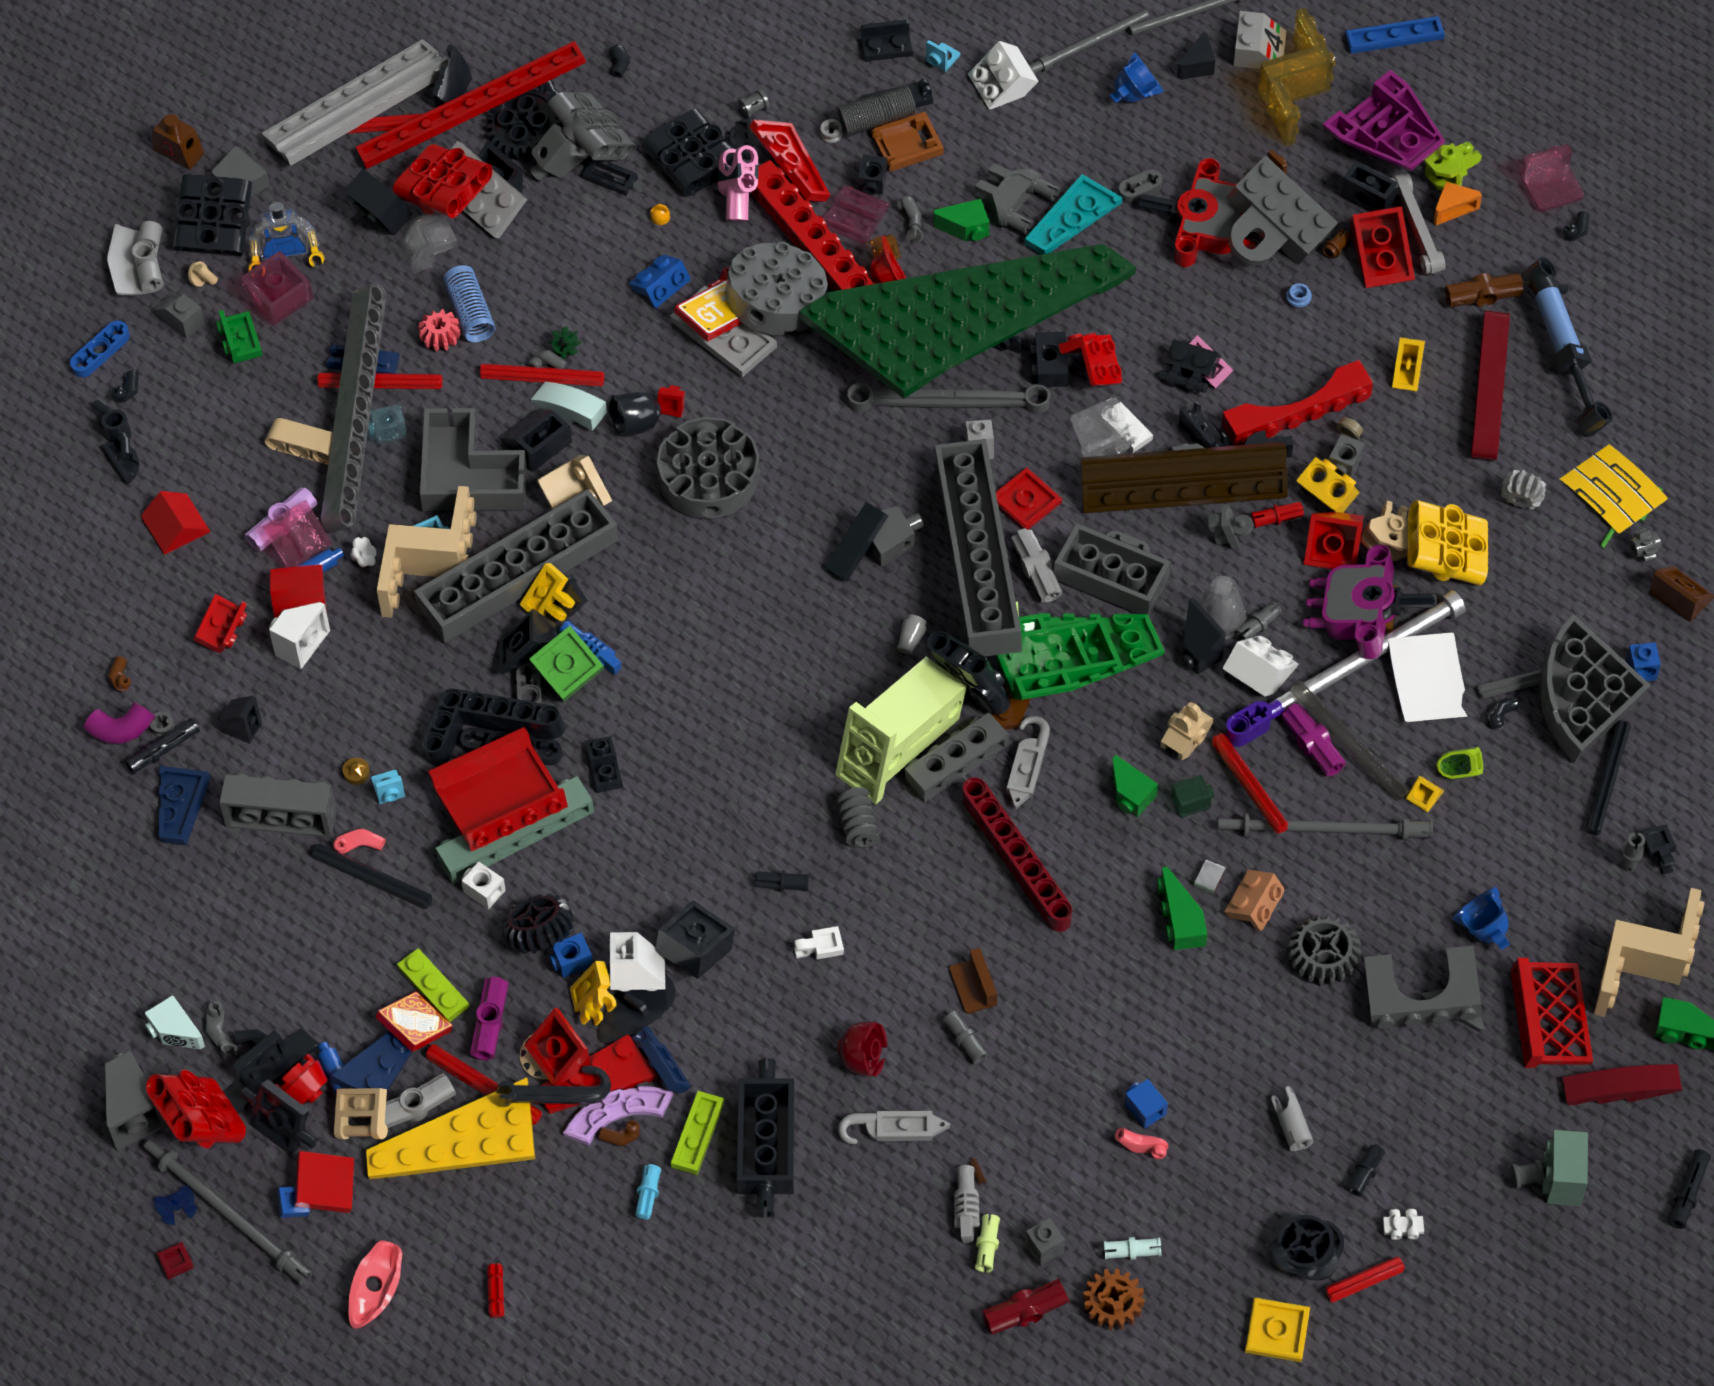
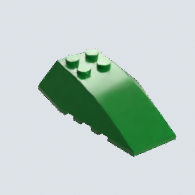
M1040 613L1019 617L1022 652L995 655L1011 698L1014 700H1024L1076 690L1093 682L1140 666L1164 655L1165 650L1148 614H1113V617L1089 614V617H1074V614L1063 613V617H1050V613Z

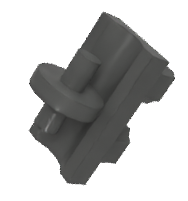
M1223 504L1221 505V513L1209 514V529L1211 532H1215L1217 545L1230 544L1232 550H1240L1237 536L1243 537L1251 533L1254 527L1253 521L1247 515L1235 517L1230 505Z

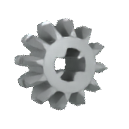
M1513 470L1504 478L1501 496L1506 499V502L1514 504L1515 507L1534 509L1543 502L1546 484L1541 481V477L1534 476L1533 473H1527L1525 470L1521 472Z

